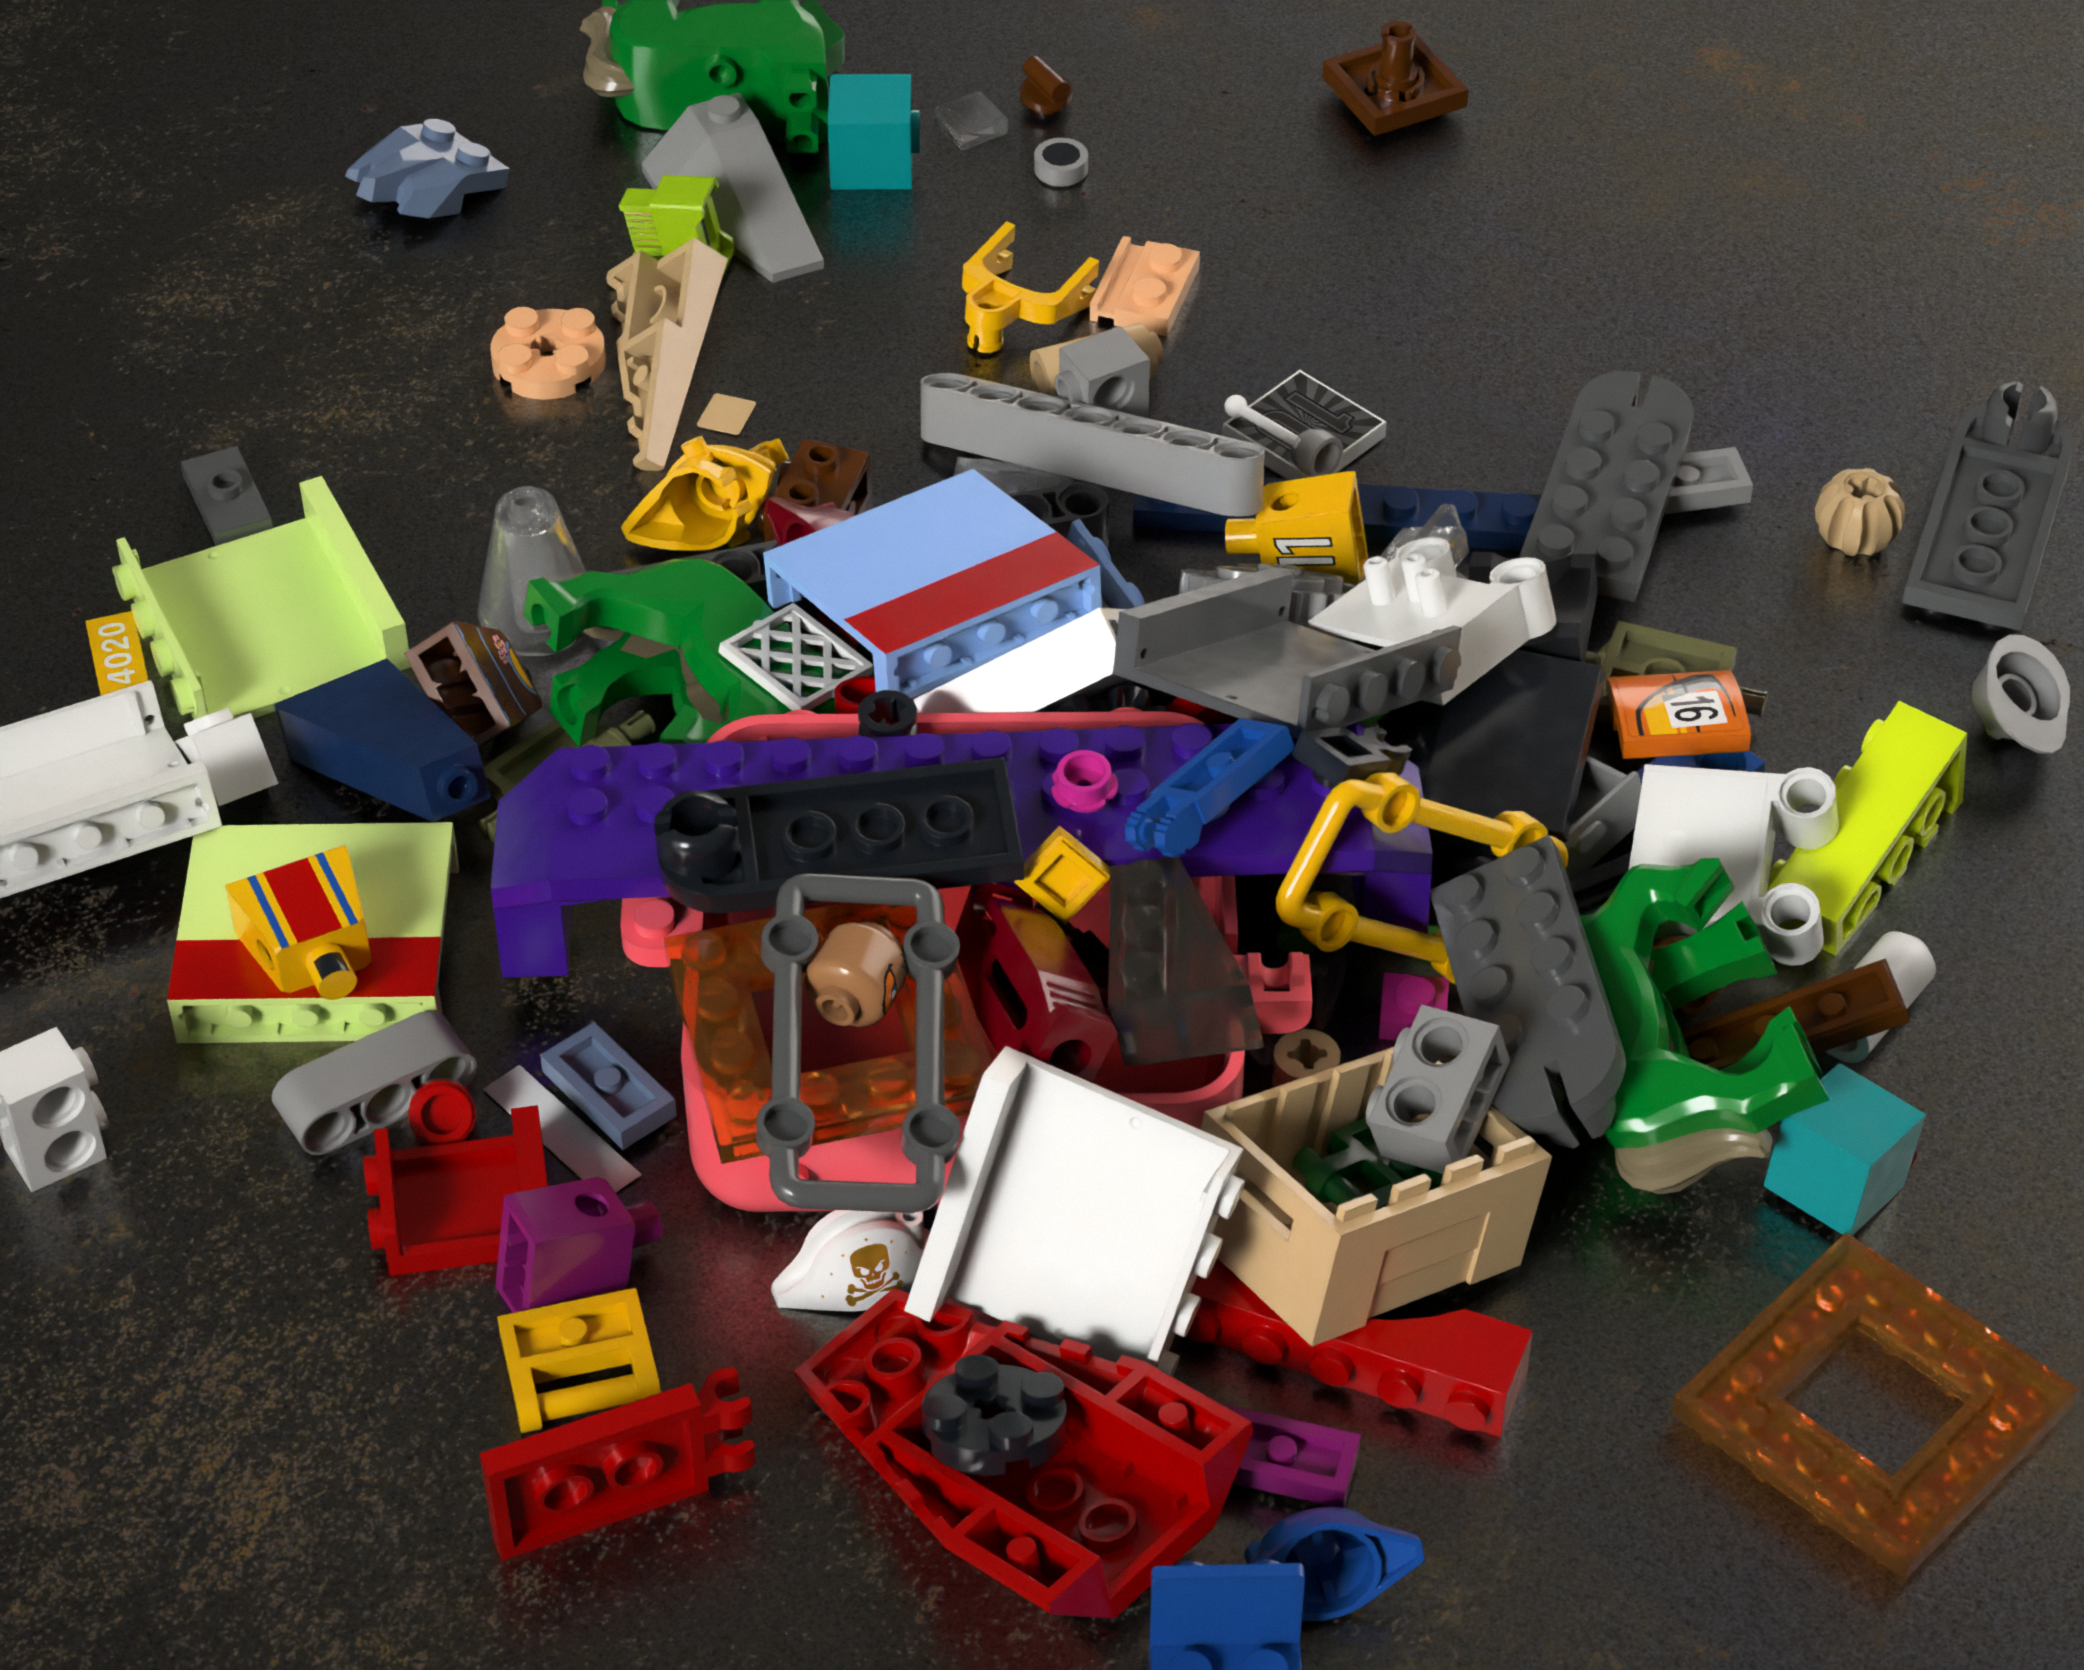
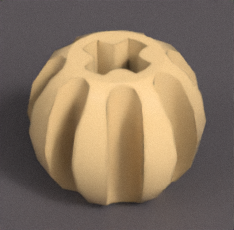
M1849 468L1839 472L1831 481L1823 486L1815 506V518L1819 525V533L1830 547L1842 550L1845 555L1849 556L1859 554L1871 556L1887 548L1888 544L1897 538L1905 518V505L1901 499V491L1890 477L1881 475L1871 468Z

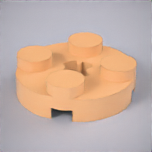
M529 307L514 308L506 313L504 317L505 325L497 330L491 341L490 350L494 376L499 382H501V377L510 382L512 392L526 398L551 400L577 393V383L585 381L589 376L591 384L594 383L601 376L606 365L604 336L595 325L593 313L585 308H573L570 310H534ZM553 352V355L541 356V353Z

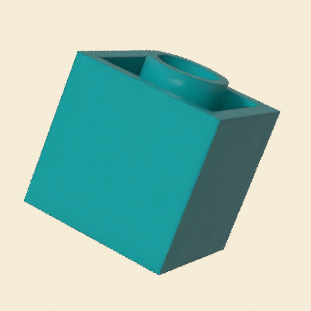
M830 74L828 142L831 190L912 189L913 154H920V110H912L911 74Z
M1838 1063L1820 1079L1829 1097V1101L1797 1112L1781 1120L1763 1186L1850 1239L1904 1187L1926 1114L1843 1064Z

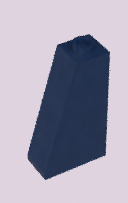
M388 658L274 704L287 753L293 762L415 815L435 822L491 798L477 743Z

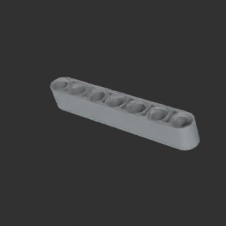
M938 373L921 379V438L926 442L1220 515L1243 517L1257 514L1263 510L1264 448L1260 445L1077 401L1072 402L1068 399L962 374Z

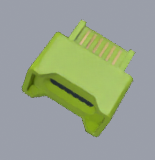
M663 175L656 189L627 188L619 204V209L624 213L634 248L633 255L642 250L656 260H660L692 238H696L728 258L724 270L725 274L735 252V243L731 236L720 229L712 195L719 188L717 177Z

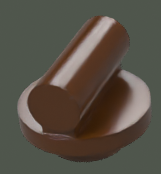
M1031 56L1025 61L1023 72L1027 75V79L1020 86V99L1022 103L1041 114H1052L1068 106L1073 99V87L1070 81L1058 75L1038 56Z

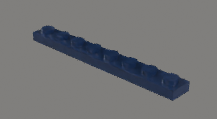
M1264 478L1263 487L1269 483L1288 481L1290 479ZM1357 484L1366 542L1407 544L1420 538L1437 537L1447 540L1450 547L1521 551L1541 495ZM1135 494L1134 528L1225 533L1227 519L1256 518V514L1243 517L1220 515Z

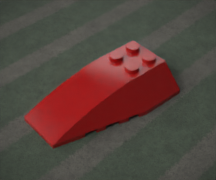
M893 1288L794 1370L796 1381L947 1550L1051 1615L1115 1619L1151 1586L1152 1568L1174 1565L1215 1527L1254 1432L1252 1421L1145 1361L1121 1355L1117 1362L1094 1356L1091 1345L1067 1338L1063 1340L1060 1346L1031 1338L1029 1328L1006 1320L997 1327L976 1321L974 1311L943 1303L932 1320L928 1322L904 1311L910 1292ZM969 1355H987L995 1359L998 1364L1023 1367L1035 1372H1050L1060 1377L1064 1385V1400L1067 1408L1066 1440L1054 1457L1044 1464L1029 1469L1028 1457L1016 1462H1006L1005 1475L982 1476L961 1472L939 1462L931 1453V1441L927 1437L923 1439L921 1404L924 1395L938 1380L955 1373L957 1361Z

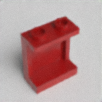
M538 1105L511 1109L514 1135L394 1150L391 1148L388 1127L374 1129L376 1154L363 1156L367 1195L368 1197L379 1195L380 1207L367 1209L368 1227L372 1250L385 1249L390 1276L498 1262L504 1196L548 1186Z

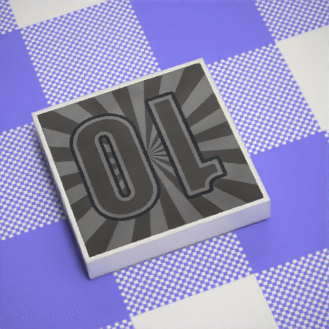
M1298 370L1248 406L1296 435L1308 429H1320L1340 439L1343 445V454L1338 467L1333 473L1340 471L1386 436L1387 422L1301 370ZM1242 416L1238 418L1232 417L1223 424L1222 436L1251 442L1263 447L1264 465L1274 472L1290 480L1309 477L1301 472L1293 463L1291 456L1292 445Z

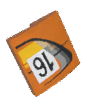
M1731 670L1606 677V691L1613 731H1618L1623 759L1750 752L1751 730L1741 691Z

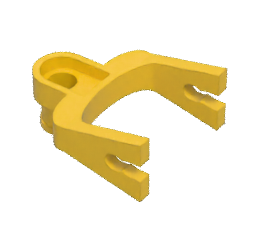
M1006 221L963 264L962 288L968 293L965 306V321L970 326L967 336L968 346L974 349L977 346V338L979 337V352H996L1004 344L1003 328L1007 327L1017 318L1048 325L1090 307V302L1097 288L1089 284L1098 277L1099 260L1089 257L1056 292L1040 293L1016 286L996 276L1012 269L1013 252L1006 250V248L1015 240L1016 225Z

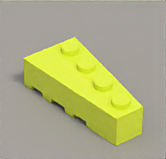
M1898 701L1885 721L1877 719L1871 725L1862 744V754L1854 766H1843L1833 781L1839 819V828L1836 836L1827 845L1818 849L1805 850L1796 847L1787 861L1779 859L1771 868L1767 893L1772 888L1787 883L1804 885L1815 893L1820 904L1824 943L1822 950L1834 956L1841 951L1877 907L1882 887L1879 885L1883 880L1895 885L1907 869L1914 843L1925 848L1938 832L1939 825L1936 824V821L1941 811L1944 810L1953 814L1963 802L1967 732ZM1790 919L1782 922L1778 927L1786 930H1795L1802 927L1806 922Z

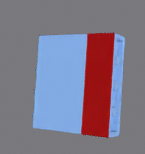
M974 469L763 553L768 604L771 608L775 609L790 602H797L802 597L807 598L873 653L876 692L895 690L908 695L911 699L956 679L1098 608H1102L1100 564Z

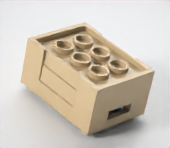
M1394 1047L1204 1111L1200 1130L1244 1148L1234 1176L1245 1180L1243 1190L1230 1218L1225 1219L1219 1216L1213 1231V1235L1223 1239L1217 1258L1312 1347L1366 1326L1367 1319L1464 1281L1471 1285L1520 1266L1552 1156L1495 1107L1490 1105L1478 1133L1494 1146L1491 1158L1473 1144L1467 1158L1446 1165L1440 1187L1429 1190L1432 1179L1425 1173L1392 1186L1387 1206L1375 1210L1378 1199L1360 1181L1354 1182V1184L1367 1195L1342 1203L1338 1207L1332 1201L1328 1203L1321 1202L1307 1190L1305 1186L1306 1179L1293 1169L1292 1161L1295 1155L1307 1146L1312 1147L1324 1158L1330 1156L1327 1154V1149L1332 1131L1366 1118L1367 1104L1373 1090L1378 1085L1384 1086L1394 1065ZM1438 1060L1435 1064H1443V1063ZM1431 1114L1417 1115L1408 1123L1421 1122Z

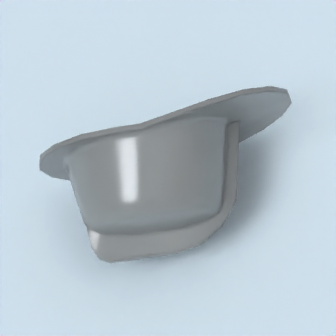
M2007 635L1995 642L1989 653L1987 664L1978 673L1973 682L1971 701L1975 713L1985 726L1987 735L1997 740L2001 738L2014 739L2021 746L2036 753L2052 754L2062 748L2066 738L2070 686L2065 671L2054 654L2040 642L2025 635Z

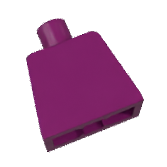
M600 1177L505 1195L503 1199L495 1287L512 1313L624 1290L629 1282L632 1249L662 1238L663 1229L659 1213L654 1204L649 1200L625 1207L608 1181Z

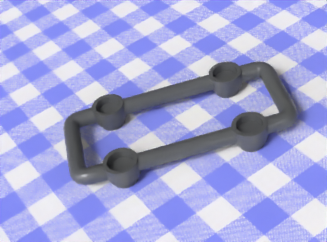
M807 873L798 874L787 879L778 891L776 917L772 918L764 926L760 947L762 962L774 974L771 1100L762 1106L757 1115L755 1138L759 1149L770 1158L769 1178L772 1190L779 1200L789 1206L802 1209L915 1213L923 1212L933 1207L943 1194L945 1164L950 1162L956 1154L961 1130L956 1115L945 1107L944 980L949 978L955 971L960 942L956 933L944 924V904L941 894L926 881L914 878ZM805 901L916 907V924L906 932L902 947L908 966V975L916 981V1107L911 1109L905 1116L900 1139L902 1152L908 1160L916 1165V1183L914 1184L799 1178V1158L804 1156L811 1148L815 1129L813 1112L804 1102L800 1101L803 973L806 972L807 966L814 958L818 947L817 930L808 919L804 918Z

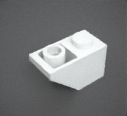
M230 707L183 724L188 736L174 741L187 764L200 760L203 762L208 770L217 807L278 784L251 713L234 719Z

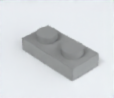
M1736 447L1685 453L1664 514L1751 503L1753 483Z

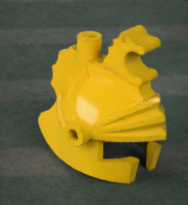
M703 436L688 440L681 445L684 454L672 465L666 477L647 494L621 526V530L628 541L658 549L702 551L712 550L726 543L729 547H735L751 538L747 527L757 516L760 507L767 498L774 472L777 471L775 465L789 460L780 438L764 441L749 450L727 445H707Z

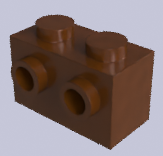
M803 438L793 459L783 462L778 476L777 489L772 497H780L808 507L833 502L837 509L848 511L854 515L861 514L865 511L872 497L870 452ZM764 500L758 513L757 529L759 532L764 533V540L767 542L776 540L764 513L766 500Z

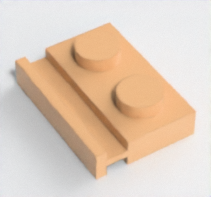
M1123 236L1090 302V321L1098 322L1101 316L1114 319V326L1125 327L1142 323L1148 332L1154 331L1157 335L1168 337L1199 271L1200 251L1146 241L1144 246L1131 244V237Z

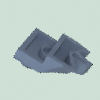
M426 119L423 124L400 126L349 167L345 177L360 183L356 196L372 203L396 201L399 203L397 211L401 215L436 218L460 214L464 194L506 188L510 168L492 157L486 147L472 143L457 133L455 126L440 119Z

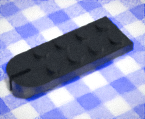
M1005 757L706 791H689L678 794L667 801L655 816L654 821L659 873L665 889L679 903L706 913H731L776 908L778 891L784 882L795 875L807 873L914 878L926 881L936 889L1024 880V860ZM805 901L804 904L820 903L821 901Z

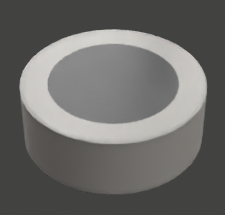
M1048 139L1039 144L1035 149L1034 172L1041 181L1052 186L1064 187L1074 185L1083 180L1088 173V150L1082 143L1074 139Z

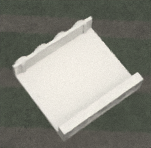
M151 680L0 727V898L222 826L208 770L201 760L187 764L164 726L154 685ZM153 715L150 721H145L146 716Z
M1005 1046L982 1075L904 1311L930 1322L949 1297L1001 1321L1006 1320L1026 1326L1031 1334L1060 1346L1065 1338L1091 1345L1093 1355L1096 1357L1117 1362L1121 1355L1145 1361L1173 1377L1180 1356L1169 1350L1175 1334L1182 1337L1187 1335L1199 1309L1202 1298L1192 1294L1191 1291L1197 1275L1207 1279L1220 1252L1223 1239L1213 1235L1218 1217L1230 1218L1243 1190L1245 1180L1234 1176L1244 1148Z

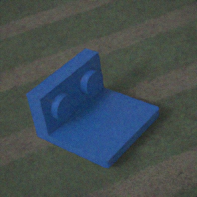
M1257 1560L1249 1564L1205 1565L1195 1561H1184L1172 1566H1156L1152 1568L1149 1629L1150 1670H1302L1300 1637L1305 1586L1304 1566L1300 1563Z

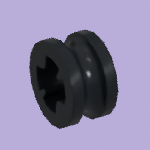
M895 690L874 692L865 697L859 705V736L916 735L918 732L916 723L917 707L913 699L904 693ZM886 720H890V725H886Z

